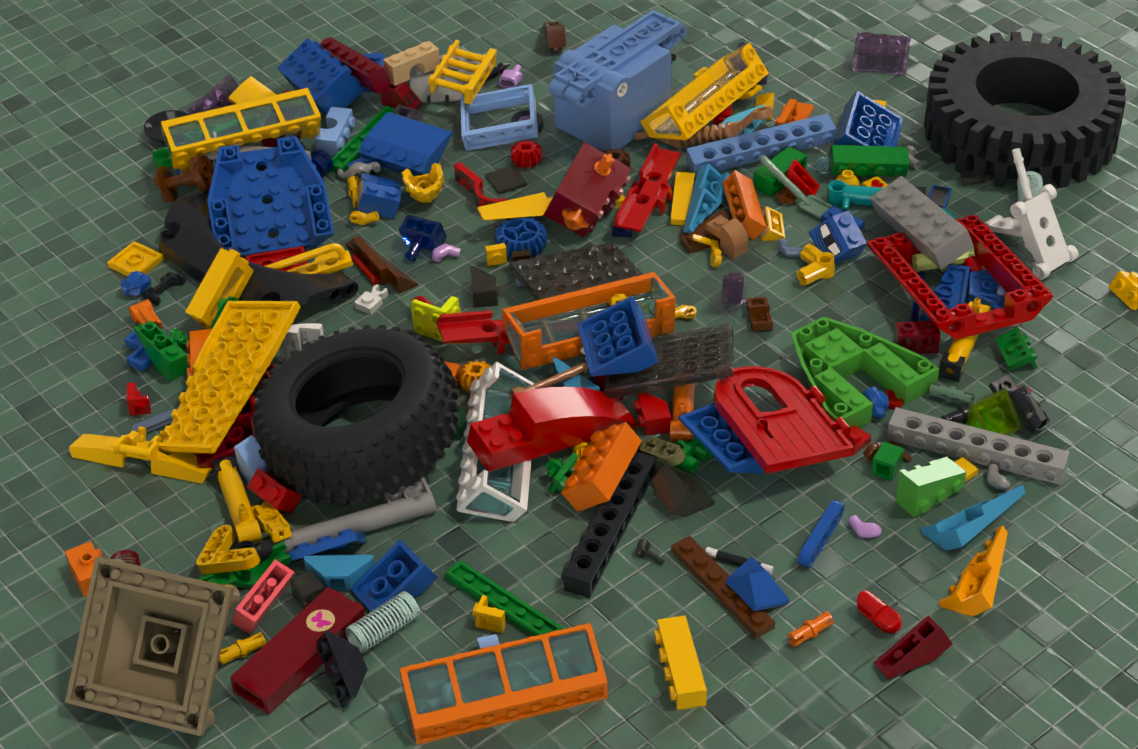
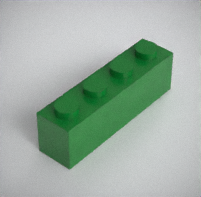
M832 145L829 154L831 175H840L844 170H851L856 176L906 177L910 166L907 147Z

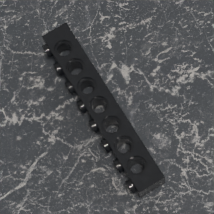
M636 452L610 500L598 505L596 516L590 520L586 535L583 534L580 538L579 548L577 551H573L569 566L563 569L561 579L564 581V591L591 598L656 474V457Z

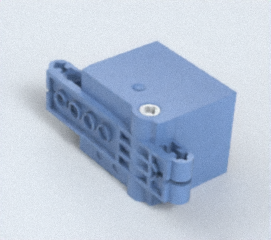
M652 10L624 29L612 25L574 51H565L559 60L554 63V79L549 85V93L554 95L555 127L601 151H609L610 148L613 150L616 148L621 149L634 140L635 133L644 130L640 121L671 97L672 64L671 51L669 49L684 39L687 32L686 26Z

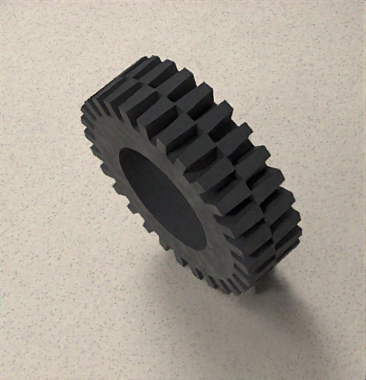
M999 32L991 33L988 44L981 36L972 38L971 46L960 42L956 44L955 52L945 51L942 60L937 59L934 63L928 85L924 128H926L925 137L927 141L931 140V149L934 153L941 152V160L946 165L956 161L955 171L962 175L974 168L973 180L981 183L991 174L994 175V186L1003 188L1007 178L1015 179L1017 190V179L1019 176L1012 150L1020 148L1026 172L1034 171L1040 174L1043 186L1049 184L1050 179H1053L1059 188L1068 187L1070 177L1081 183L1087 180L1088 172L1093 175L1101 172L1102 164L1108 165L1111 162L1112 155L1116 152L1126 103L1125 84H1120L1121 75L1118 71L1111 72L1112 64L1107 60L1098 62L1099 54L1093 50L1081 55V44L1073 42L1066 49L1062 48L1063 38L1053 36L1050 43L1046 44L1041 43V33H1032L1031 41H1022L1021 32H1011L1010 41H1005ZM1025 103L1045 108L1054 112V114L1043 116L1017 115L994 107V105Z

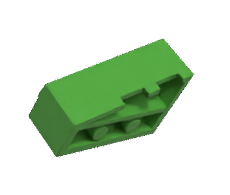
M948 457L930 461L927 464L928 466L925 467L920 465L914 466L913 470L908 472L905 469L899 470L896 503L914 518L921 513H926L934 505L944 502L949 496L960 492L964 488L966 471Z

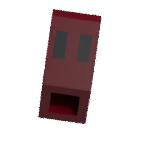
M405 82L396 86L391 84L381 92L382 105L400 109L406 113L414 114L422 105V101Z

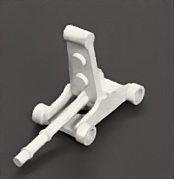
M1020 148L1012 150L1013 161L1016 165L1025 202L1018 201L1011 205L1010 212L1016 219L1011 217L1003 218L1001 215H997L986 221L985 224L992 232L1023 237L1025 248L1031 252L1037 263L1032 269L1033 274L1039 280H1043L1055 268L1065 262L1070 263L1076 260L1079 253L1075 246L1066 245L1053 210L1051 200L1057 196L1056 189L1051 184H1047L1040 188L1038 195L1032 197L1029 178H1027L1023 163L1024 158L1021 155ZM1047 237H1049L1052 241V245L1050 247L1046 243Z

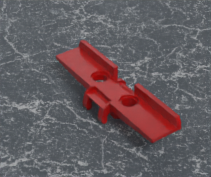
M654 143L640 169V181L632 183L627 196L615 216L614 227L641 232L655 206L659 207L661 214L664 213L666 209L664 199L666 197V200L670 201L673 195L671 186L667 183L680 158L681 152L660 149L659 145Z
M491 310L442 314L436 321L444 343L491 342L492 346L497 347V355L504 354L505 344L510 343L503 328V319L491 320ZM574 319L549 325L552 335L578 331V326ZM543 327L523 331L524 333L540 329L542 331V337L547 336ZM515 333L513 337L516 344L519 345L518 349L521 353L520 337Z

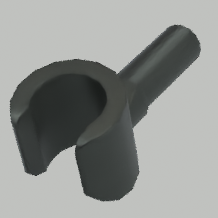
M640 539L637 544L636 555L641 558L648 556L663 565L665 559L649 550L651 545L647 540Z

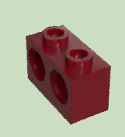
M932 321L895 322L893 342L917 354H932L939 351L941 334L939 328Z

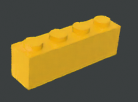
M686 615L658 619L657 630L653 631L655 644H660L658 649L659 659L666 666L663 667L665 681H670L671 685L668 687L670 700H675L677 710L706 706L707 689Z

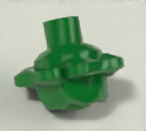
M173 328L170 331V339L184 351L187 349L188 336L184 331Z

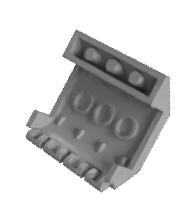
M459 56L455 59L474 65L481 63ZM416 65L411 68L410 88L422 103H428L427 97L431 96V103L446 102L445 96L448 95L449 102H460V97H463L462 92L438 86L434 93H430L428 80L430 75L434 74L435 69L424 73ZM453 66L449 69L467 75L475 73ZM447 76L443 78V80L461 85L469 83ZM483 86L478 94L483 93Z

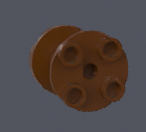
M202 153L193 155L190 158V167L182 169L181 174L175 176L165 166L157 168L156 175L153 176V182L156 187H159L162 200L165 203H172L177 200V187L182 185L187 187L197 185L203 192L210 191L214 168L207 156L202 157Z

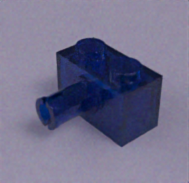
M411 215L405 217L398 229L404 243L410 245L405 253V257L410 261H416L422 249L433 251L436 247L444 244L447 238L440 222Z

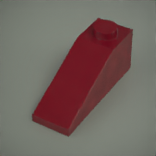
M928 615L873 663L890 679L935 660L953 643L943 629Z

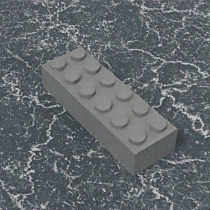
M902 176L870 197L876 214L898 233H904L912 241V245L941 270L974 247L969 232L965 227Z

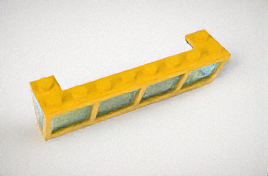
M308 88L161 121V129L173 169L187 168L190 166V158L193 155L199 153L205 155L208 152L218 151L219 147L232 145L240 147L246 143H257L263 139L278 138L281 135L295 134L301 131L302 139H312L320 135L321 115Z

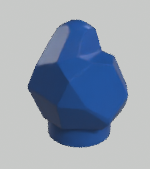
M139 271L131 272L125 280L121 281V288L126 296H141L151 285L150 276Z
M877 387L868 388L862 394L873 403L872 415L876 418H884L889 406L888 396L881 390H878Z

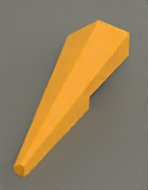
M1003 525L995 529L996 535L992 541L989 539L984 543L986 549L981 553H976L961 572V579L958 585L950 586L948 589L950 595L939 600L938 603L942 608L972 617L992 608L1008 535Z

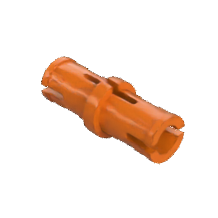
M824 611L814 619L804 621L802 626L787 634V638L793 637L788 640L793 647H797L807 639L817 637L819 632L834 624V620H830L832 619L831 614Z

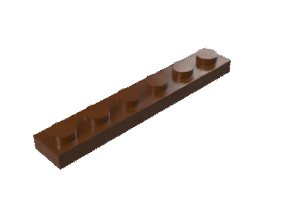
M691 536L671 545V552L756 639L775 628V621L764 610L753 611L726 583L729 575Z

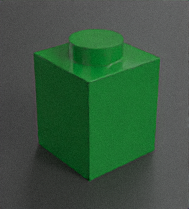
M883 441L873 458L872 474L893 481L902 466L904 448Z

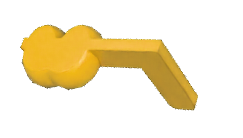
M693 234L692 240L711 245L710 265L712 267H719L722 262V256L718 241Z

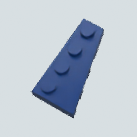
M949 264L941 278L940 284L936 286L934 293L947 309L954 308L958 304H965L969 266ZM922 310V312L920 313V320L931 321V319Z

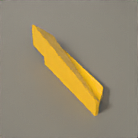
M542 192L480 206L477 210L482 220L490 221L543 216L553 197L547 198L545 193Z

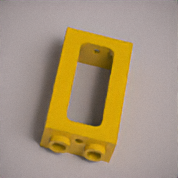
M220 248L185 311L203 328L212 329L211 323L216 316L219 300L221 298L227 299L230 296L239 299L254 272L248 265L249 262L241 258V254L233 249L227 251Z

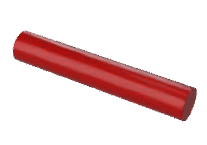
M353 254L351 259L374 285L379 284L380 279L357 254Z

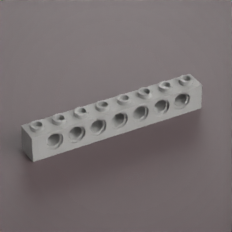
M897 407L888 425L887 440L958 459L964 457L970 462L985 466L996 464L1001 470L1058 485L1062 483L1070 451Z

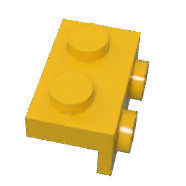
M1118 271L1110 283L1109 289L1131 310H1137L1138 274L1135 272Z

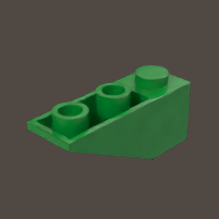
M153 321L134 327L135 333L156 369L168 381L187 373V354Z

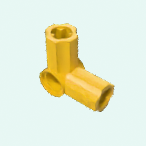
M810 243L804 246L800 252V258L809 265L796 271V277L800 284L806 286L819 278H832L835 275L834 255L829 252H822Z

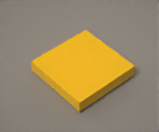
M133 241L110 259L107 264L108 268L125 276H128L133 271L147 274L164 260V256L153 249Z

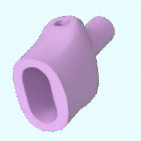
M517 64L513 70H504L498 80V84L503 88L516 87L523 79V74L520 72L522 67Z

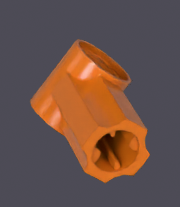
M148 299L128 307L134 323L141 325L153 321L160 329L163 328L162 322L155 314L154 308Z

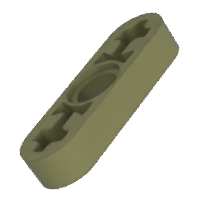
M655 437L645 440L639 448L643 454L656 457V462L670 467L679 465L686 457L679 445Z

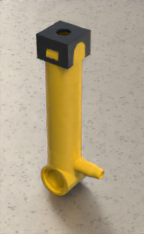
M975 298L974 302L970 301L968 303L976 314L991 310V306L981 304L979 298ZM979 334L953 340L948 352L944 353L940 361L938 377L956 382L960 381L964 372V365Z
M232 455L213 460L215 476L230 513L238 543L246 540L253 543L262 541L260 526L255 519L239 474L235 456Z

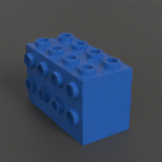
M307 38L277 69L295 90L308 88L317 108L324 115L327 116L331 107L347 108L363 92L359 86L361 82L354 75L351 76L352 71L346 65L341 66L342 63L336 57L331 58L332 55L328 50H322V46L317 41L312 42Z

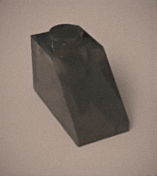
M470 266L474 308L498 306V298L501 297V286L496 285V277L475 266Z

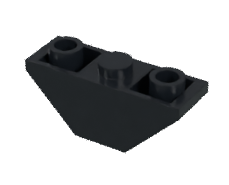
M326 631L316 641V648L324 662L326 674L333 684L335 696L343 708L356 698L368 669L359 647L330 631Z

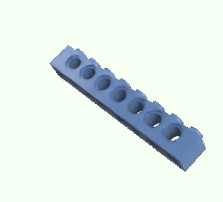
M827 113L687 148L686 162L691 172L695 173V177L697 176L698 169L708 163L717 171H723L758 162L761 155H765L767 158H774L789 146L800 151L835 142L836 127Z

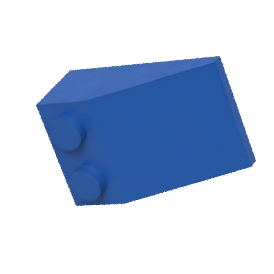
M360 172L357 211L365 213L377 211L379 216L395 219L401 200V189L398 182Z
M400 539L350 589L372 612L402 591L408 592L415 598L422 594L438 577Z

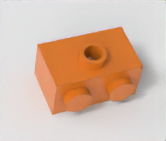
M91 541L65 551L69 568L84 597L88 594L95 557H103L100 549H95Z

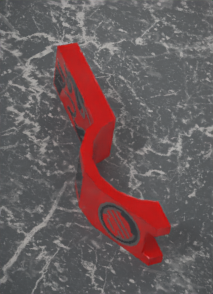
M461 162L454 164L455 180L475 196L477 208L507 201L505 198L492 199L485 197L483 180Z

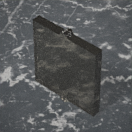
M513 165L502 169L498 168L496 171L485 174L486 179L499 195L527 186L526 180Z

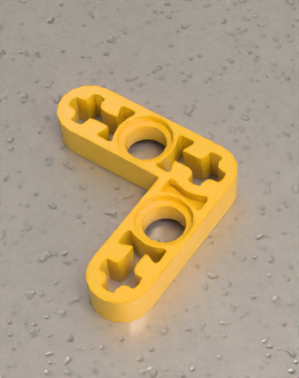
M222 525L213 531L198 556L196 564L201 574H214L251 569L259 564L260 558L255 548L229 550L236 535L231 525Z

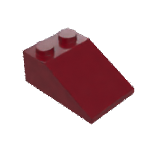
M253 411L235 419L215 453H196L199 468H214L213 460L232 455L236 459L234 446L251 435L254 438L258 437L254 433L256 425L253 423Z

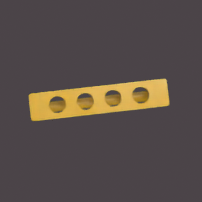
M332 243L266 265L265 267L279 270L332 251H336L338 254L296 267L287 272L330 274L353 266V262L348 250L345 251L340 244Z

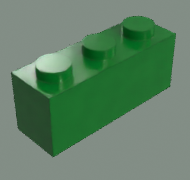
M789 146L770 161L787 177L788 168L794 159L806 170L807 155ZM764 165L753 174L754 188L770 197L785 187Z

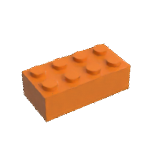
M626 422L619 425L614 424L603 431H596L591 436L589 445L582 451L581 459L574 465L573 473L565 481L566 485L561 494L577 512L610 500L642 442Z

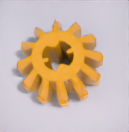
M478 360L475 362L468 361L467 365H462L458 374L461 388L466 389L467 393H470L472 382L475 379L478 380L483 375L485 369L490 368L491 365L486 364L485 361L478 362Z

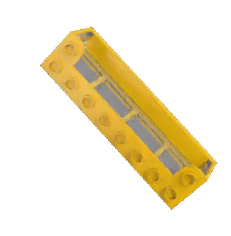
M748 43L720 58L642 119L640 123L650 138L687 140L763 79L769 72L751 43Z

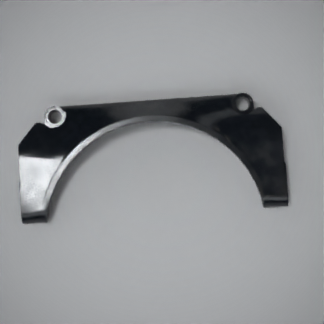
M209 191L172 202L164 222V227L168 230L160 233L159 253L163 254L164 257L200 283L203 281L220 248L229 251L214 237L210 229L209 223L211 220L207 201ZM248 261V265L254 272L238 300L297 301L299 305H305L325 298L331 303H337L354 297L358 292V284L342 273H294L268 268Z

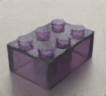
M857 32L853 70L906 75L911 37Z

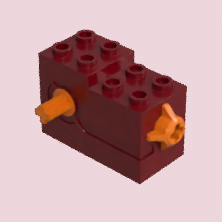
M583 142L543 215L584 238L588 231L592 233L597 224L595 220L599 222L602 215L605 216L608 210H613L617 203L615 198L619 200L624 191L621 187H626L631 178L628 176L631 168L612 158V154L609 153L607 155Z

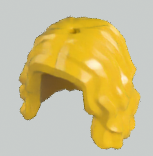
M437 163L431 166L430 173L413 176L408 169L402 172V180L406 186L405 190L419 203L432 202L442 191V185L444 184L443 170L441 165Z

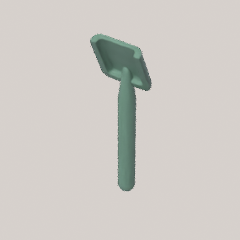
M765 155L759 157V161L802 201L799 203L800 209L821 219V215L833 206L814 195L806 197Z

